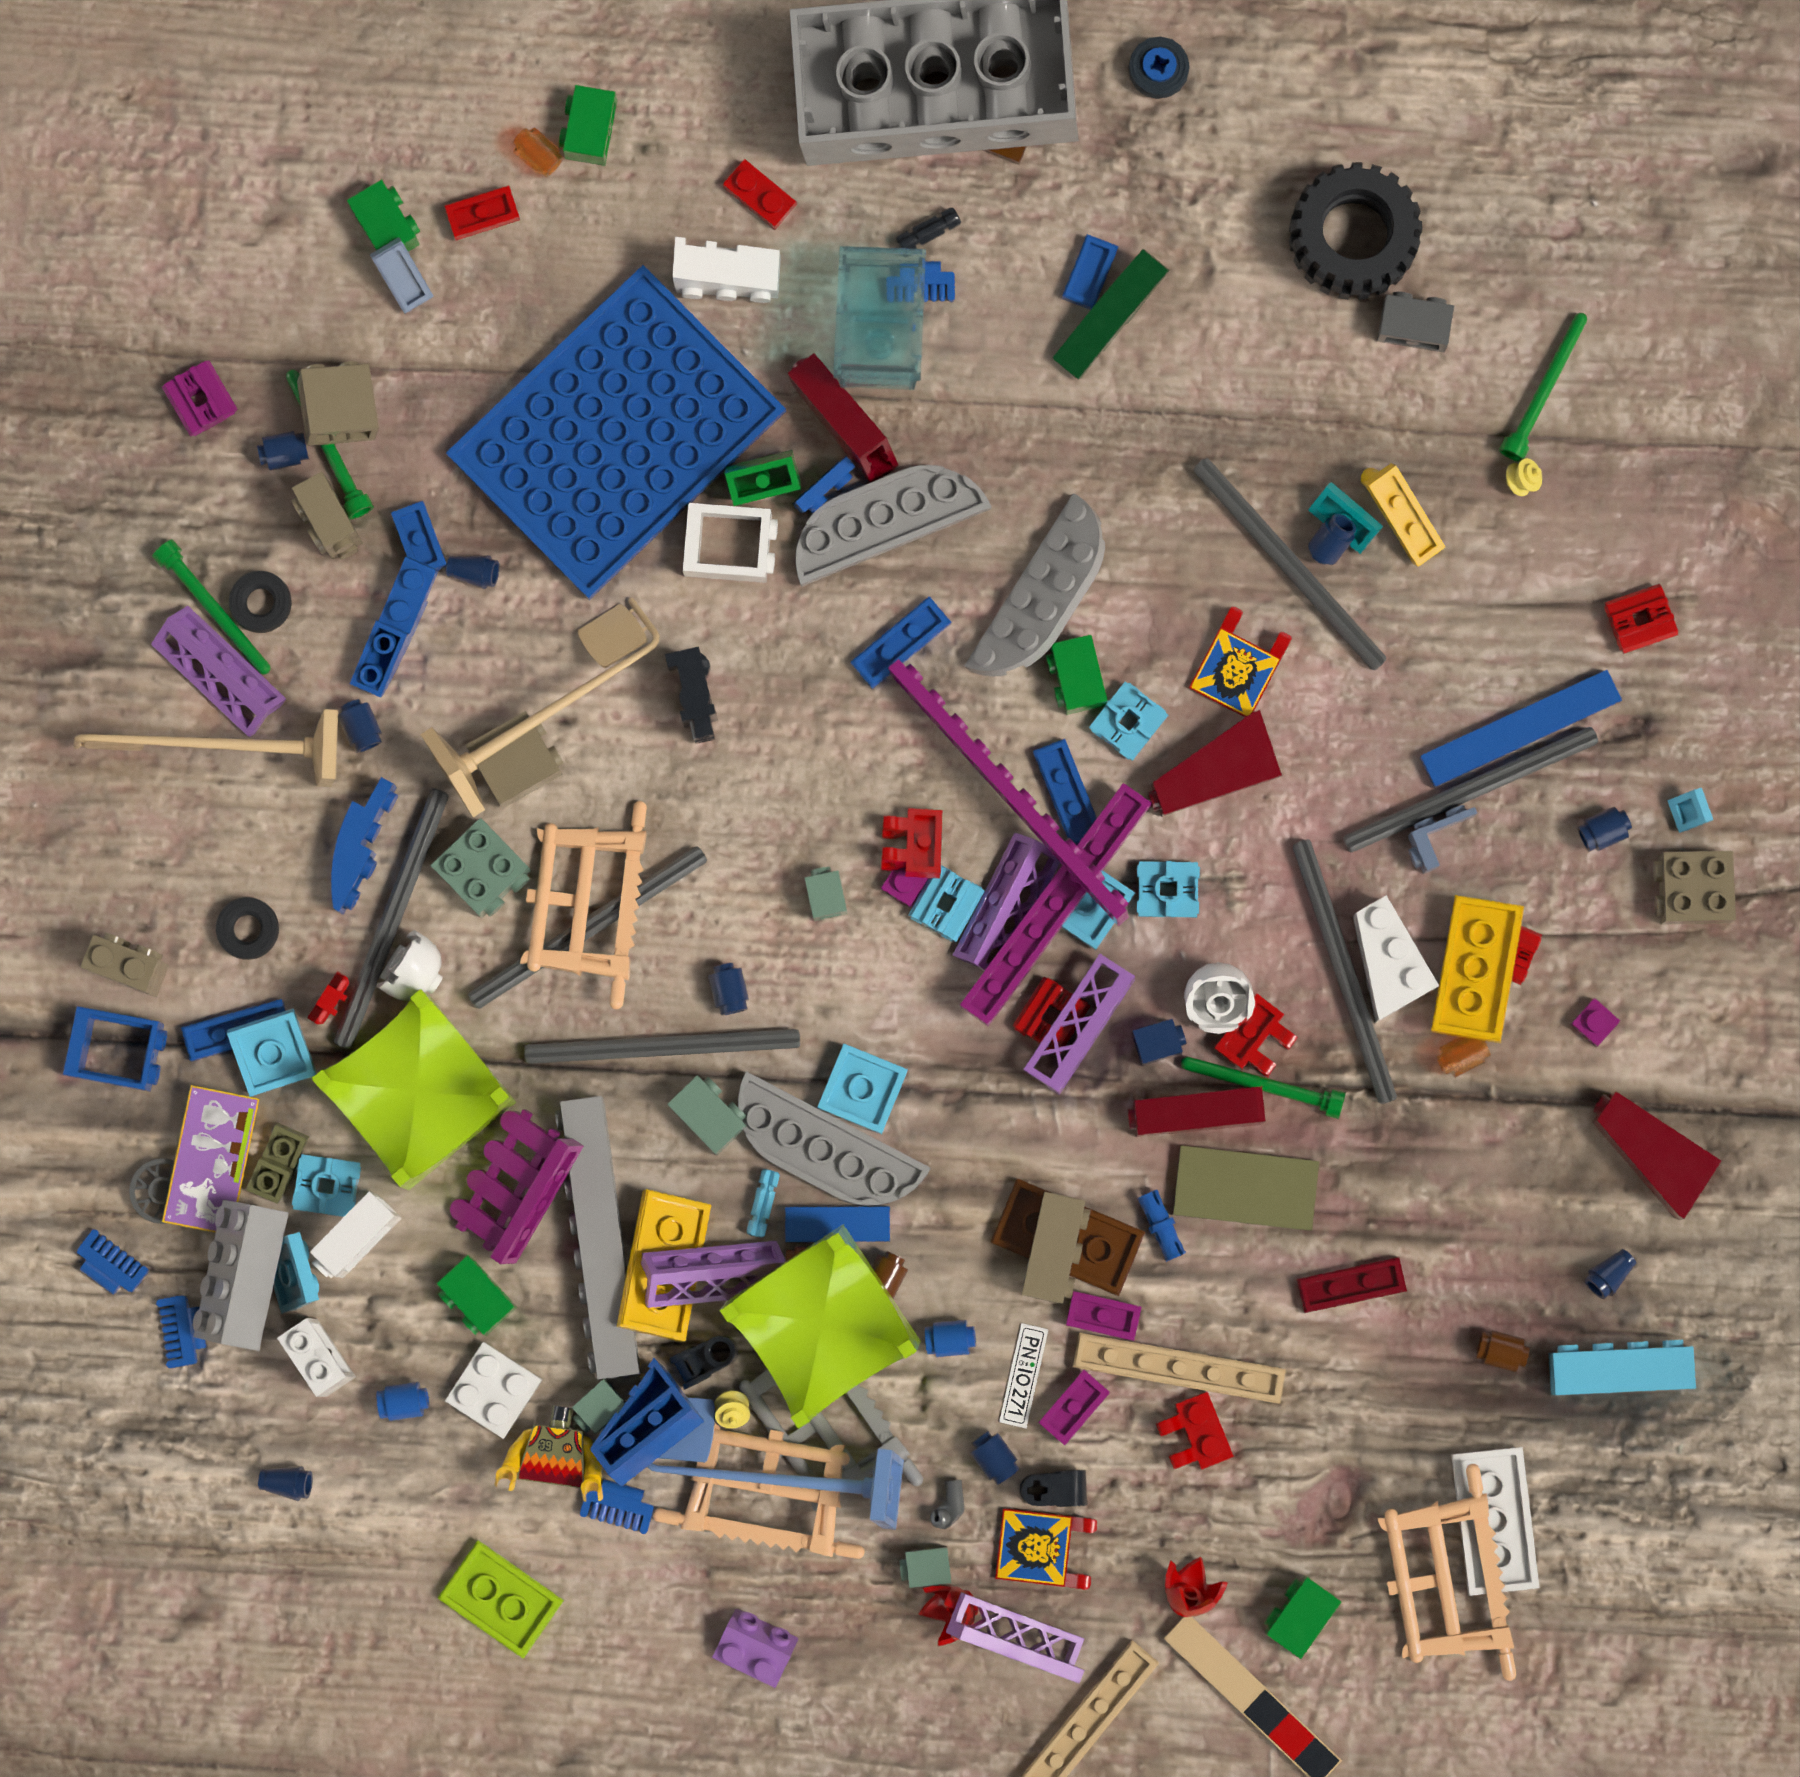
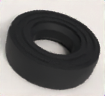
M253 571L240 577L231 589L229 596L231 614L236 622L248 631L255 633L273 631L286 621L291 611L292 598L287 585L280 577L271 572ZM257 589L268 590L274 599L271 610L263 615L252 613L247 605L249 595Z
M252 897L238 898L228 903L220 912L216 922V935L222 948L230 955L243 960L257 959L267 954L275 945L279 935V922L273 909L265 902ZM245 915L256 917L261 925L259 936L250 942L239 940L234 932L236 921Z

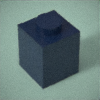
M1173 1019L1136 1029L1131 1033L1141 1066L1180 1055L1183 1052L1181 1046L1187 1044L1181 1024L1175 1026Z

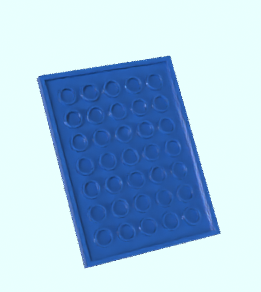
M642 265L453 445L446 454L590 600L667 527L689 503H692L717 479L727 466H730L786 412V408Z

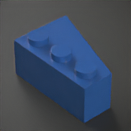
M655 1358L648 1365L650 1369L639 1385H634L629 1392L630 1397L618 1414L615 1412L590 1448L607 1474L621 1487L704 1422L701 1415L667 1369Z

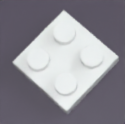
M483 1342L445 1401L505 1439L542 1382V1379Z

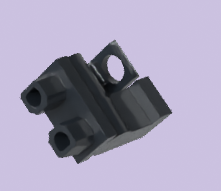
M699 646L665 654L668 670L678 669L682 685L679 698L683 711H680L684 727H691L695 744L715 740L712 722L718 721L715 706L712 704L706 680L711 670L709 660L700 653Z

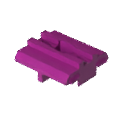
M210 360L204 361L197 366H192L188 371L181 375L178 374L174 379L162 386L190 437L207 431L234 415L238 410ZM203 390L208 398V402L196 407L191 397Z

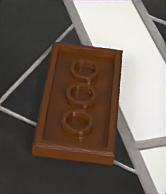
M1017 1178L990 1243L1029 1259L1043 1194L1049 1191ZM1084 1207L1090 1210L1086 1230L1079 1229L1077 1243L1083 1244L1079 1264L1072 1263L1069 1276L1120 1296L1145 1231Z

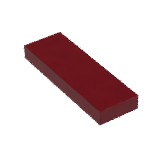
M1400 1257L1296 1279L1304 1313L1407 1291Z

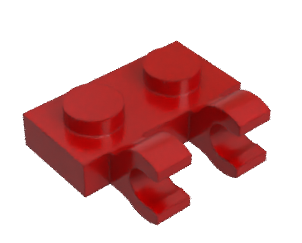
M908 808L907 818L884 816L882 838L897 839L907 836L906 849L882 848L881 869L892 871L906 867L905 877L940 879L943 810Z
M1256 994L1254 996L1255 1006L1252 1016L1248 1020L1245 1018L1242 1022L1238 1023L1239 1028L1226 1032L1216 1045L1215 1050L1239 1069L1243 1070L1249 1062L1268 1078L1276 1068V1064L1259 1052L1258 1049L1269 1035L1287 1050L1293 1046L1298 1037L1279 1023L1285 1014L1259 994Z
M1208 1391L1174 1404L1178 1414L1155 1423L1160 1436H1165L1184 1428L1190 1443V1448L1168 1456L1173 1469L1197 1461L1200 1470H1203L1234 1457Z

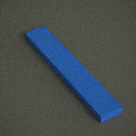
M1607 669L1421 755L1420 759L1435 788L1620 703L1622 698Z

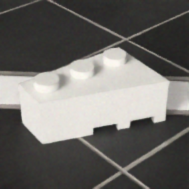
M675 237L673 281L676 293H682V297L701 299L703 294L716 295L718 300L734 301L737 296L750 297L751 301L758 303H767L771 301V298H778L780 250L737 245L736 248H718L717 242L706 241L705 247L685 245L686 238Z
M1387 895L1354 914L1353 921L1366 974L1367 988L1371 998L1374 1021L1377 1023L1433 991L1439 984Z

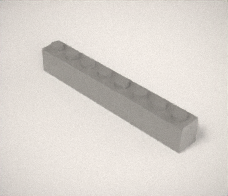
M597 1096L560 1102L561 1110L555 1111L557 1130L564 1131L565 1139L574 1138L584 1146L569 1171L570 1179H565L564 1183L567 1200H573L575 1213L569 1214L571 1234H578L580 1247L574 1249L576 1269H583L584 1283H578L580 1302L581 1304L587 1303L589 1317L583 1318L585 1338H592L594 1352L588 1353L590 1373H597V1380L641 1374L636 1332L616 1327L627 1274V1265L604 1098Z

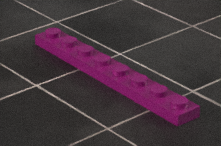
M1123 783L1077 845L1083 853L1079 858L1088 867L1090 864H1094L1102 873L1148 811L1151 802ZM1063 865L960 1004L962 1009L987 1027L990 1026L1087 894V891Z

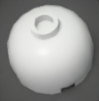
M416 930L407 935V938L411 940L408 946L405 948L399 945L380 975V978L385 981L377 983L379 989L399 1000L410 1001V997L420 989L432 994L443 978L438 974L442 964L439 950L428 938Z
M1220 962L1207 964L1199 968L1186 985L1184 999L1187 1016L1191 1021L1193 1020L1199 1024V1028L1205 1032L1217 1034L1231 1032L1239 1028L1238 1023L1242 1022L1245 1018L1248 1020L1252 1016L1255 1006L1252 985L1243 971L1230 964Z

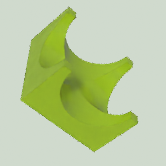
M422 989L410 997L406 1007L378 1034L342 1061L327 1069H322L311 1078L365 1138L385 1164L398 1186L406 1190L413 1188L516 1103L515 1099L434 1000Z
M844 1224L727 1300L720 1309L726 1321L732 1323L744 1335L767 1367L779 1387L790 1410L791 1419L798 1429L809 1423L823 1409L861 1382L896 1361L906 1359L917 1352L921 1342Z

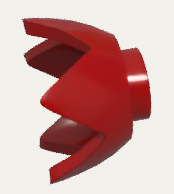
M1202 1557L1194 1559L1179 1572L1176 1570V1564L1170 1560L1165 1576L1166 1598L1171 1609L1176 1614L1182 1617L1199 1616L1211 1611L1222 1598L1228 1582L1221 1581L1207 1584Z
M934 1585L922 1588L925 1593H934L935 1595L922 1607L918 1614L945 1622L943 1631L938 1638V1646L960 1640L946 1633L961 1592L973 1596L972 1593L953 1585ZM969 1603L961 1623L969 1626L974 1624L975 1616L978 1614V1606Z

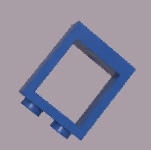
M77 1006L63 1075L151 1092L152 1085H157L161 1067L156 1064L158 1052L164 1051L167 1041V1031L163 1030L164 1024L159 1021ZM95 1020L150 1030L140 1080L85 1070Z

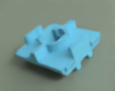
M1124 682L1089 728L1099 738L1114 747L1121 755L1133 761L1168 717L1166 710L1158 704L1156 705V703L1131 683ZM1127 712L1138 718L1137 723L1130 731L1119 723Z
M1139 861V865H1137L1138 917L1197 918V914H1199L1198 879L1200 878L1198 862ZM1160 883L1176 884V896H1160Z
M941 865L940 879L928 878L908 916L913 921L941 934L942 937L949 941L957 942L985 891L977 884L965 880ZM944 893L956 899L949 913L937 907Z
M301 1155L292 1200L293 1209L344 1217L356 1204L357 1185L361 1172L360 1163ZM321 1178L335 1180L333 1194L320 1193L318 1191Z

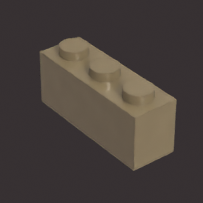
M1044 1192L1021 1295L1063 1304L1064 1297L1071 1299L1075 1278L1069 1277L1072 1263L1079 1264L1083 1244L1077 1243L1079 1229L1086 1230L1090 1210L1084 1208L1085 1200Z

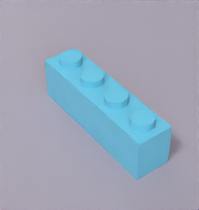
M1683 1340L1662 1341L1663 1348H1649L1648 1341L1627 1342L1628 1349L1614 1350L1613 1343L1592 1344L1593 1351L1579 1352L1578 1345L1557 1346L1558 1353H1548L1551 1395L1696 1389L1694 1347H1684Z

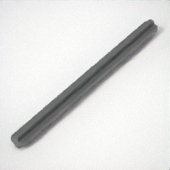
M1208 458L1201 460L1194 468L1196 475L1369 668L1376 670L1383 665L1387 659L1384 653Z
M1592 727L1585 728L1346 834L1343 837L1344 844L1347 850L1353 853L1412 827L1418 822L1439 815L1596 745L1598 743L1596 732Z
M434 788L430 790L335 1036L334 1043L340 1047L351 1049L357 1037L447 804L449 795L442 790Z
M1309 839L1296 842L1293 845V850L1377 1100L1380 1104L1394 1101L1397 1095L1312 843Z
M698 846L692 848L644 879L642 884L637 886L641 896L635 899L638 906L707 862V858L701 848ZM621 895L587 916L584 941L618 920ZM572 926L545 943L543 950L569 952ZM520 959L469 992V999L477 1009H480L538 971H530L527 964H520Z
M787 1029L530 1044L525 1046L524 1053L525 1061L528 1064L792 1049L799 1048L801 1043L799 1030Z

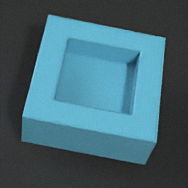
M1702 788L1694 789L1667 800L1679 833L1714 820Z

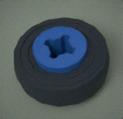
M1159 36L1148 38L1138 44L1131 54L1128 69L1130 80L1139 92L1147 97L1161 99L1170 97L1181 90L1187 82L1190 66L1188 56L1180 44L1173 39Z

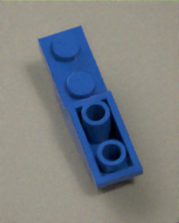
M408 556L404 558L379 620L375 621L350 681L351 685L380 698L383 697L428 604V595L439 570Z
M382 777L365 807L352 801L337 837L331 870V894L333 909L344 915L347 909L352 910L355 907L361 892L357 891L363 878L368 880L376 868L377 861L374 860L376 854L365 846L367 842L373 843L382 827L378 823L384 811L389 813L398 798V794L394 793L397 789L394 783Z

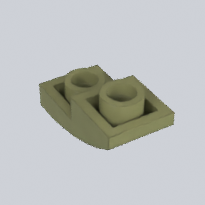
M277 1123L274 1126L263 1156L257 1162L246 1190L278 1204L295 1172L299 1158H301L310 1136Z

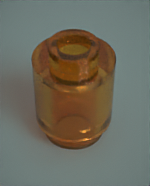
M536 127L531 130L524 128L513 140L515 145L513 153L537 175L542 174L546 178L556 171L564 159L559 153L560 149Z
M1458 1037L1440 1046L1439 1051L1441 1054L1436 1056V1059L1445 1075L1451 1073L1456 1078L1485 1063L1484 1059L1491 1056V1053L1485 1041Z

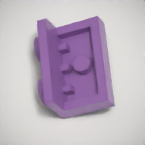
M735 1609L712 1658L776 1688L798 1642V1638L783 1628L775 1627L758 1619L752 1613Z

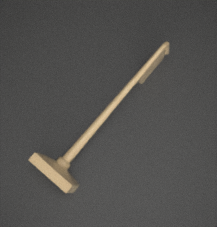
M634 598L628 599L632 609L628 610L625 606L619 604L580 628L578 635L591 657L603 668H607L645 644L647 637L644 631L648 629L653 639L644 648L471 753L464 752L459 755L433 727L420 734L444 775L473 817L485 810L471 774L477 770L478 764L648 654L657 646L660 635ZM632 612H636L638 617L644 623V628L641 627L637 619L633 616Z
M324 709L319 718L314 737H305L303 741L81 734L75 736L73 747L74 749H79L80 746L88 749L140 751L144 748L145 744L303 754L304 758H312L317 787H331L336 779L338 710Z

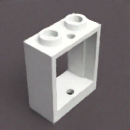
M689 503L683 562L684 576L766 583L767 573H774L775 553H769L770 540L777 539L778 519H772L771 509ZM703 516L761 521L757 568L699 563Z
M369 1191L310 1251L316 1258L312 1264L326 1277L344 1278L402 1218L378 1194Z
M306 1318L277 1338L316 1397H327L356 1377L318 1319Z

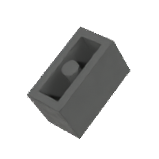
M1397 291L1393 292V295L1387 294L1383 302L1377 342L1445 353L1449 343L1455 305H1449L1447 300L1438 297H1428L1425 301L1413 299V295L1407 292Z

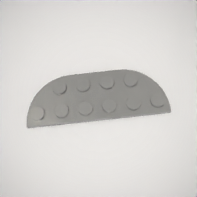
M937 465L909 467L839 495L817 509L806 522L796 549V569L801 587L991 510V505L983 491L971 479Z
M1072 494L964 665L971 672L983 676L1007 675V671L1022 665L1025 667L1032 665L1057 640L1091 586L1103 561L1105 541L1102 539L1100 526L1102 523L1100 518L1086 501L1078 495Z
M746 1071L738 1096V1108L746 1115L742 1120L746 1125L743 1130L754 1149L775 1166L838 1199L862 1206L883 1205L899 1200L920 1185L931 1170L930 1167Z

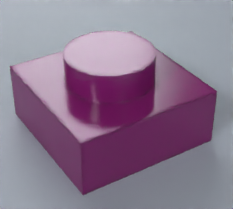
M906 867L892 870L881 890L911 908L928 878L905 877Z
M1593 998L1570 1025L1592 1045L1598 1047L1619 1024L1620 1020L1596 998Z

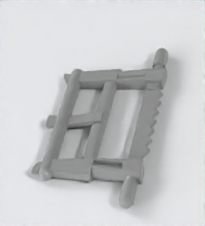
M768 1369L752 1382L749 1380L740 1382V1391L747 1396L750 1406L769 1433L770 1430L784 1432L783 1441L800 1444L815 1432H818L829 1449L835 1445H843L821 1412L809 1423L787 1435L760 1396L776 1385ZM858 1384L848 1391L847 1394L882 1443V1446L878 1449L893 1450L904 1460L903 1473L910 1484L920 1486L923 1482V1477L912 1460L907 1458L910 1455L909 1451L897 1436L894 1437L889 1430L891 1422L882 1419L883 1411L874 1408L876 1401L867 1397L868 1390L860 1387ZM845 1447L843 1452L849 1455L850 1461L847 1465L843 1466L845 1472L842 1474V1479L864 1480L865 1477L872 1476L878 1449L856 1463ZM785 1456L798 1476L816 1477L804 1459ZM811 1502L813 1510L816 1511L818 1503Z

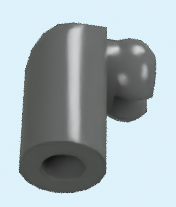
M962 1480L944 1481L946 1500L930 1515V1521L934 1527L947 1529L964 1513Z

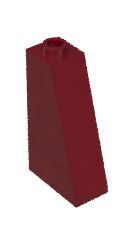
M813 353L809 357L797 361L792 370L787 373L794 389L867 481L871 483L879 480L898 467L899 464L887 437L818 356Z
M1258 710L1251 713L1151 784L1152 791L1147 792L1153 811L1159 810L1161 817L1281 777L1282 773L1261 711Z
M1262 1086L1135 1100L1133 1102L1134 1109H1127L1129 1130L1136 1129V1137L1258 1126L1266 1122Z
M1615 1091L1609 1097L1603 1094L1592 1111L1597 1114L1592 1123L1669 1213L1677 1220L1685 1219L1722 1160Z

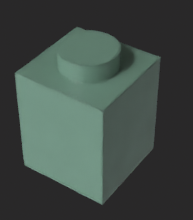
M831 867L811 870V876L805 877L814 921L848 914L839 871L832 872Z
M603 1379L572 1407L577 1413L573 1416V1419L586 1433L591 1429L597 1434L608 1424L615 1412L617 1414L620 1412L626 1401L606 1379Z
M947 1547L906 1551V1559L899 1560L902 1581L909 1580V1588L951 1583Z

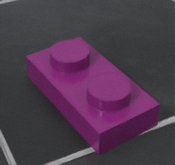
M1073 1291L1066 1326L1134 1341L1142 1307Z
M1083 1369L1038 1423L1065 1446L1110 1394V1391Z

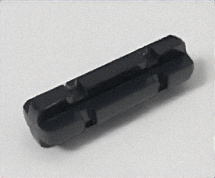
M950 207L940 212V217L937 218L935 215L914 226L911 233L907 230L898 235L896 241L904 254H908L917 249V244L920 243L923 246L945 234V229L948 228L950 231L960 226L961 220L956 210Z

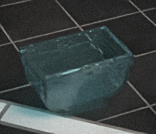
M840 246L834 378H838L841 388L914 390L916 381H921L926 249Z

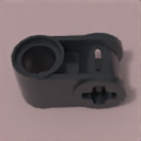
M717 1336L669 1358L671 1364L676 1365L684 1381L682 1387L686 1390L735 1362L738 1356V1347L732 1338ZM719 1341L727 1343L730 1347V1356L724 1362L716 1360L712 1353L713 1346Z
M1086 1470L1054 1471L1055 1473L1031 1474L1026 1476L1020 1483V1496L1026 1503L1032 1506L1073 1507L1088 1505ZM1034 1480H1038V1484L1045 1487V1493H1040L1038 1500H1034V1496L1027 1493V1487H1032Z

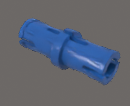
M1158 1189L1137 1198L1150 1225L1148 1230L1150 1234H1154L1165 1261H1170L1185 1254L1186 1251L1173 1226L1175 1224L1174 1218L1169 1217Z

